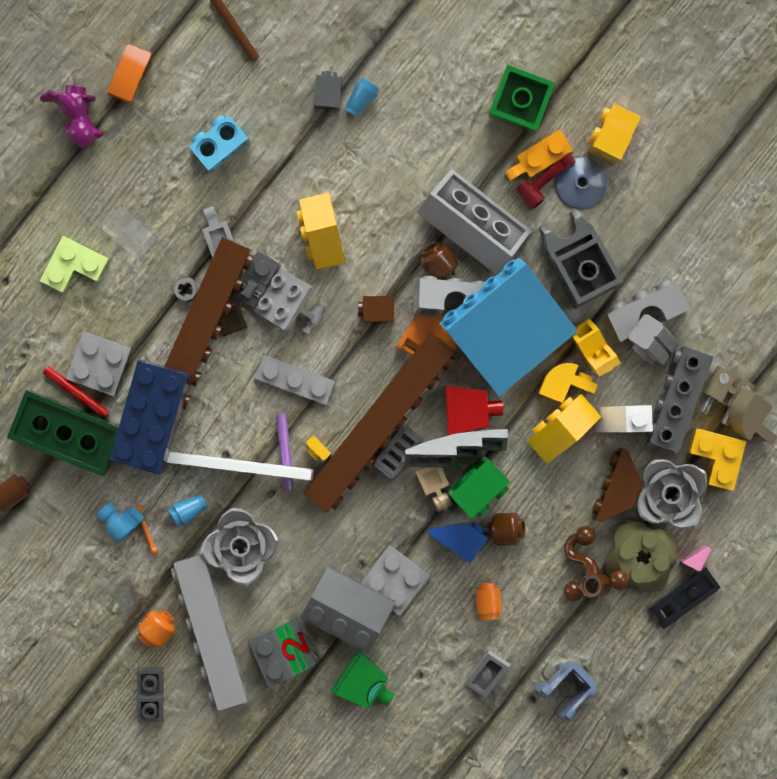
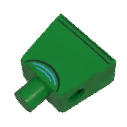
M360 649L356 650L330 691L365 708H369L374 700L388 707L395 696L393 692L384 687L388 680V675Z

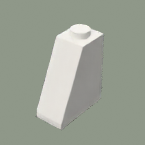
M652 405L594 407L601 416L594 424L595 432L653 431Z

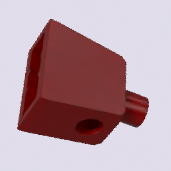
M451 386L445 387L448 435L489 427L488 416H503V401H488L487 391Z

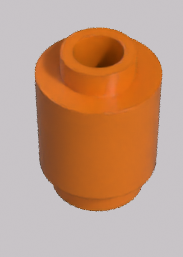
M495 582L480 583V588L475 589L477 614H480V620L500 619V612H502L500 587H495Z

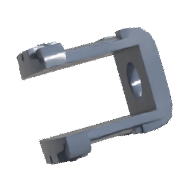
M563 662L557 667V672L546 682H540L533 689L539 697H546L570 672L584 687L556 713L566 723L576 715L575 710L589 695L593 696L597 691L596 682L575 662Z

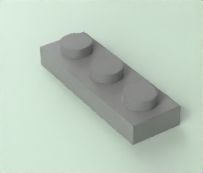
M263 355L255 376L257 380L325 405L328 403L335 381L266 355Z

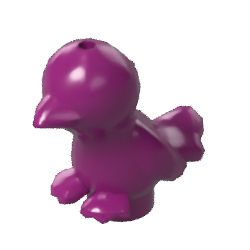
M66 85L65 93L48 90L40 96L41 102H54L59 106L63 114L71 120V125L65 124L64 127L67 129L65 133L74 145L79 148H87L96 139L104 135V133L92 125L88 118L89 102L95 101L96 97L87 95L85 87Z

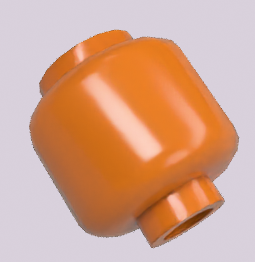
M156 610L150 611L138 625V638L152 649L165 646L176 631L173 624V616L165 610L161 612Z

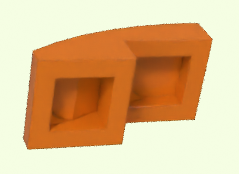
M128 44L116 69L107 95L131 104L141 85L142 76L151 60L152 53Z

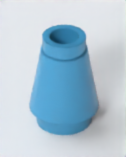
M363 77L360 82H356L345 109L357 117L378 96L376 93L379 91V88Z
M200 494L172 504L173 507L169 508L168 511L176 526L179 527L182 524L184 526L187 525L208 507Z

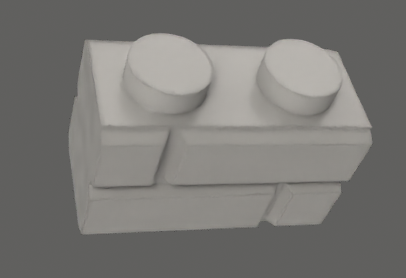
M644 314L637 323L638 327H635L628 336L629 340L634 344L632 349L648 364L652 365L655 362L660 366L664 365L670 357L669 353H673L679 345L678 340L662 323L650 315Z

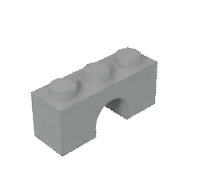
M434 276L419 278L414 285L413 315L439 317L444 311L445 300L453 299L462 305L464 299L468 295L480 290L485 281L468 283L462 282L458 278H450L447 281L437 280V277Z
M667 280L656 285L657 291L647 295L646 291H643L633 296L634 302L624 306L622 301L609 307L610 313L605 316L617 342L629 338L628 336L632 330L638 327L637 323L639 322L640 313L646 307L657 309L663 321L690 310L678 282L671 284Z

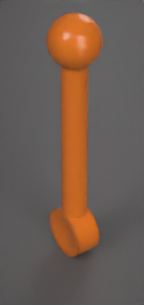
M135 505L134 507L142 513V506ZM143 520L140 524L148 541L150 552L154 556L158 554V550L153 543L146 522Z

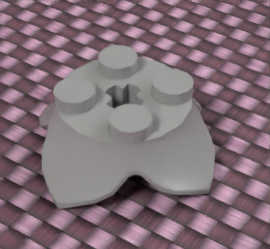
M665 459L651 461L642 475L643 489L637 502L640 517L652 524L667 522L679 529L696 527L702 515L700 497L707 488L706 472L691 464L674 465L671 461ZM668 487H670V489H673L675 487L677 490V492L674 493L676 497L674 500H671V498H665V495L667 494L666 489Z
M231 508L219 519L217 530L209 534L204 540L200 554L210 566L224 569L227 576L233 582L247 586L259 577L264 562L275 554L278 538L270 527L256 522L247 511ZM237 539H242V542L247 543L248 547L244 548L245 552L240 553L239 549L234 548V544L238 543Z

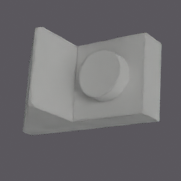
M485 650L480 662L468 676L465 685L486 698L510 668L511 664L490 650Z

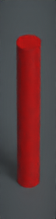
M47 366L42 374L102 419H105L110 412L50 366Z

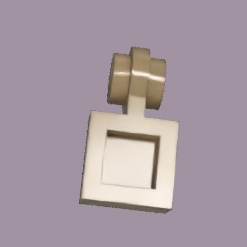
M426 467L415 472L425 496L435 492L436 497L432 498L437 511H449V507L453 506L447 492L442 494L440 490L449 486L442 468Z

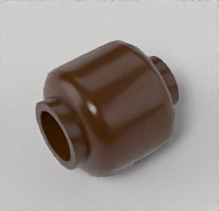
M436 242L421 252L420 264L428 276L437 277V280L447 281L455 275L454 270L458 265V261L448 245Z
M496 513L492 517V521L487 523V536L489 538L492 537L494 544L497 546H516L520 543L521 539L525 538V521L517 513Z

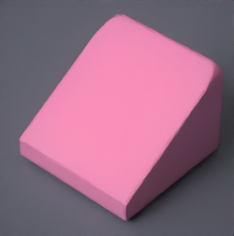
M704 545L680 561L701 571L712 550Z

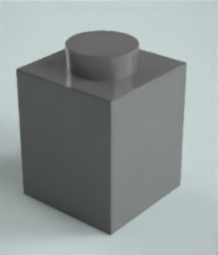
M322 71V75H316L314 109L340 111L342 77L337 76L336 72Z

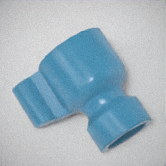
M111 502L106 504L96 514V517L101 522L107 524L106 531L117 543L127 537L145 519L136 507L118 514L116 507Z

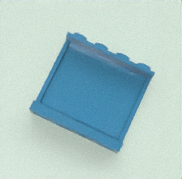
M519 257L516 260L509 261L498 275L487 279L480 290L468 295L462 305L456 310L449 311L439 323L499 397L578 332L532 270Z

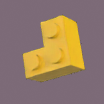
M613 103L610 109L605 107L599 119L603 124L601 128L596 127L587 143L591 145L589 152L617 165L632 139V134L641 116Z
M329 193L300 199L301 210L297 211L300 226H303L300 227L303 242L309 241V245L305 246L308 260H314L316 270L346 263Z
M582 394L574 400L571 397L567 398L559 405L561 411L556 409L546 418L548 420L547 423L542 420L531 430L534 434L527 442L546 464L577 442L601 418L600 414Z
M692 428L686 452L710 458L707 484L734 491L747 441Z

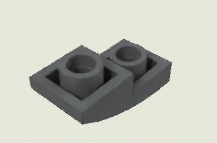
M138 667V722H163V667Z

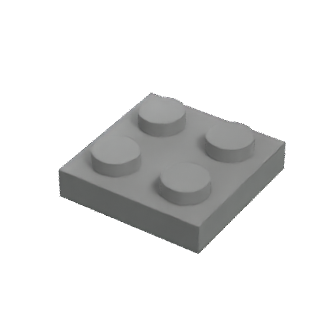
M83 331L66 379L115 396L132 348Z
M389 544L361 583L395 600L392 611L400 616L430 577V574Z

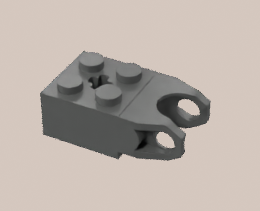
M575 208L569 213L573 227V235L566 239L559 238L545 224L538 229L543 239L544 253L574 309L619 287L623 282L620 273L593 226L582 218ZM583 268L585 271L590 270L592 272V274L589 276L590 278L583 276Z

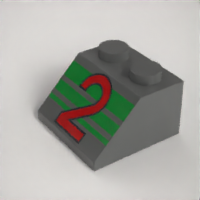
M297 617L256 634L248 640L268 688L293 678L317 664Z

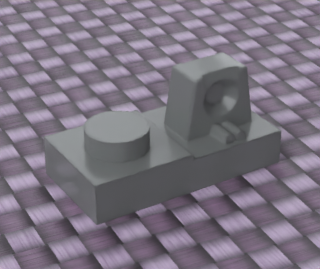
M257 251L250 268L246 270L242 277L243 283L238 294L233 293V296L255 308L280 264Z

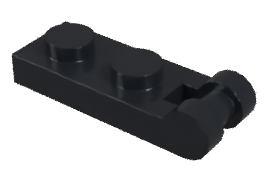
M704 566L701 571L696 572L661 599L651 604L648 610L652 615H656L659 619L658 624L662 629H665L721 587ZM668 604L674 610L669 615L663 609Z

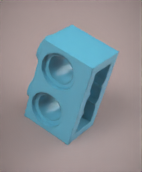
M221 115L211 123L213 128L205 134L203 131L191 140L193 144L189 148L210 173L250 142L230 115H227L225 118ZM225 128L234 129L235 135L231 140H223L221 138V133ZM206 144H212L215 147L213 155L209 157L203 156L201 153L202 147Z

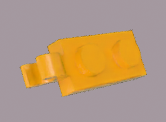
M559 129L517 155L516 158L519 164L507 170L505 174L509 181L514 180L523 173H526L530 179L559 161L568 152L572 153L573 149Z

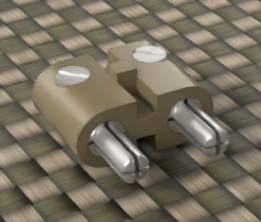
M717 366L703 391V394L707 396L700 411L708 414L715 400L728 407L721 423L729 426V411L736 396L743 387L753 392L756 386L732 372Z

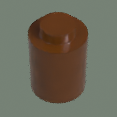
M14 474L0 484V510L2 512H7L30 495L28 489L31 486L22 475L18 477Z

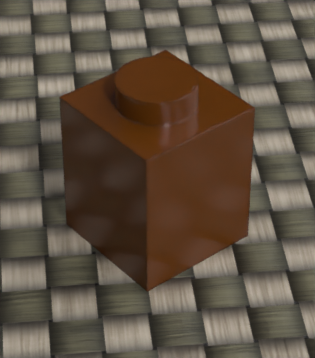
M363 296V302H358V317H363V322H394V296Z

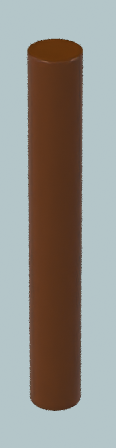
M210 0L250 61L253 62L260 56L223 1Z

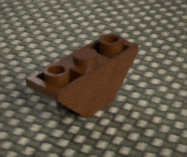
M620 447L619 452L614 451L609 465L613 466L610 476L605 475L600 489L604 490L601 500L596 499L592 508V513L595 514L593 519L599 522L624 512L635 505L643 482L627 449Z

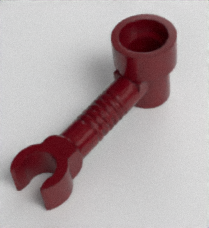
M569 152L533 183L530 184L526 180L516 188V191L524 200L523 204L529 211L545 200V197L539 190L576 162Z

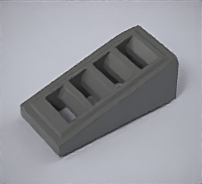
M405 424L373 463L376 468L392 480L405 465V453L398 449L395 443L398 441L405 448L409 449L424 441L423 438ZM403 433L415 442L413 446L401 438ZM393 450L403 459L398 462L388 452ZM386 458L392 464H394L396 468L392 470L386 464H384L382 460Z

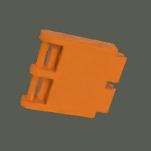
M444 309L439 317L416 315L395 348L397 350L402 349L412 356L414 351L405 346L404 343L417 349L428 334L432 332L455 350L458 345L439 324L447 310Z

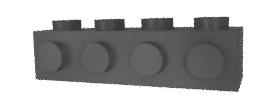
M686 346L681 347L680 351H675L671 364L675 365L671 375L667 374L662 387L666 391L663 399L658 398L654 408V412L657 415L654 423L652 422L653 431L645 433V436L648 437L647 443L679 453L714 358L713 356Z

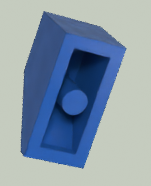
M467 522L436 526L431 527L428 531L430 535L469 563L488 539L484 535L486 530L476 522H473L472 525Z

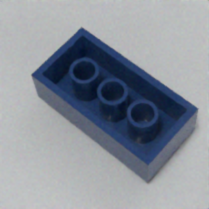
M146 360L137 361L110 461L158 475L164 473L192 374Z

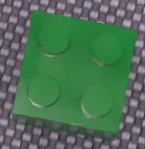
M507 65L488 117L536 134L555 82Z

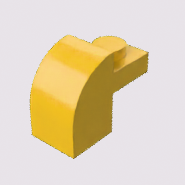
M590 318L575 327L578 332L571 338L588 366L599 377L621 364L618 356L607 345L600 330Z
M565 363L557 365L547 372L538 394L563 403L570 385L595 394L598 384L593 382L594 377L580 372L579 376L575 375L578 368L577 364Z

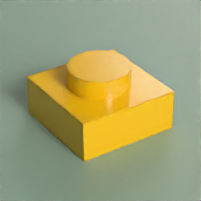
M314 435L306 442L309 446L306 451L316 461L319 458L324 461L331 454Z

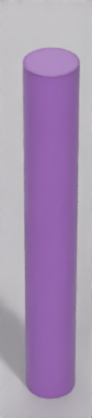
M278 414L276 418L281 465L292 467L286 414ZM283 477L284 491L294 490L293 478Z

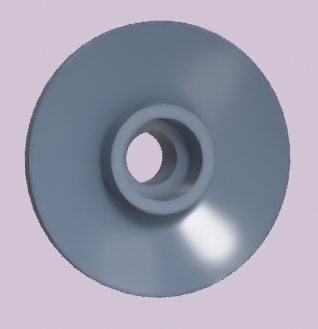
M575 158L576 162L557 176L556 189L560 198L567 205L579 209L589 208L597 204L604 196L607 188L606 174L597 162L588 158ZM585 178L587 185L584 187L579 186L578 179Z

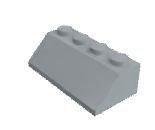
M453 169L446 174L417 211V214L496 275L500 273L532 231Z

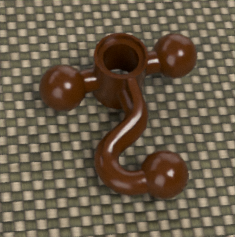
M589 526L578 528L576 533L570 535L564 544V552L567 558L575 563L584 564L587 576L582 579L581 584L571 581L565 585L563 594L570 601L579 600L583 594L589 598L604 597L610 593L611 588L619 591L625 589L629 584V577L624 571L616 570L610 577L600 574L598 565L592 557L575 551L574 546L576 543L588 546L595 540V532ZM595 580H597L599 584V589L597 592L594 590L593 587Z

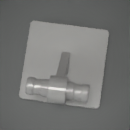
M278 268L255 306L254 312L285 331L290 329L300 312L307 319L301 331L310 335L315 325L318 326L323 318L321 315L327 304L318 300L313 310L307 311L302 308L313 287L283 269Z

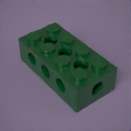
M26 390L7 438L100 476H105L112 462L110 461V456L119 425L32 390ZM41 416L45 417L48 422L45 430H41L37 424ZM64 426H68L72 432L68 440H65L61 435V430ZM88 435L94 437L96 442L92 450L85 446V438Z

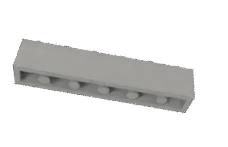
M201 554L173 563L175 568L171 569L175 584L179 583L182 590L179 593L182 608L187 607L189 617L186 618L189 631L195 633L197 641L193 642L197 657L202 656L204 666H201V672L204 681L209 680L212 689L208 691L212 706L216 705L218 711L248 702L249 696L209 564L203 559Z

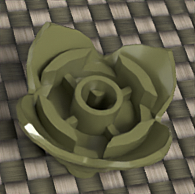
M637 520L622 521L615 531V548L606 559V574L610 577L614 571L622 570L627 573L629 584H634L645 592L659 591L668 581L670 565L677 554L676 538L667 530H653ZM641 550L644 553H649L648 561L645 563L642 561L637 562L636 559L639 556L638 552Z

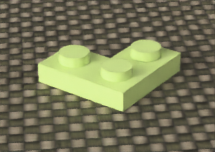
M62 236L40 281L64 293L75 271L98 282L109 259Z

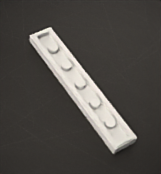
M170 452L167 463L313 480L314 477L313 469Z

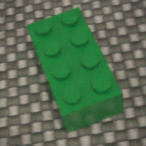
M483 456L447 492L471 519L475 515L480 518L490 509L488 503L494 497L499 500L509 491L507 485L510 481L488 458Z

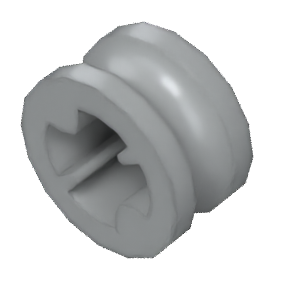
M182 278L174 286L175 295L183 301L193 299L198 292L197 283L191 278ZM190 283L192 285L190 289H193L192 294L187 293L183 296L180 293L182 289L179 290L180 285Z

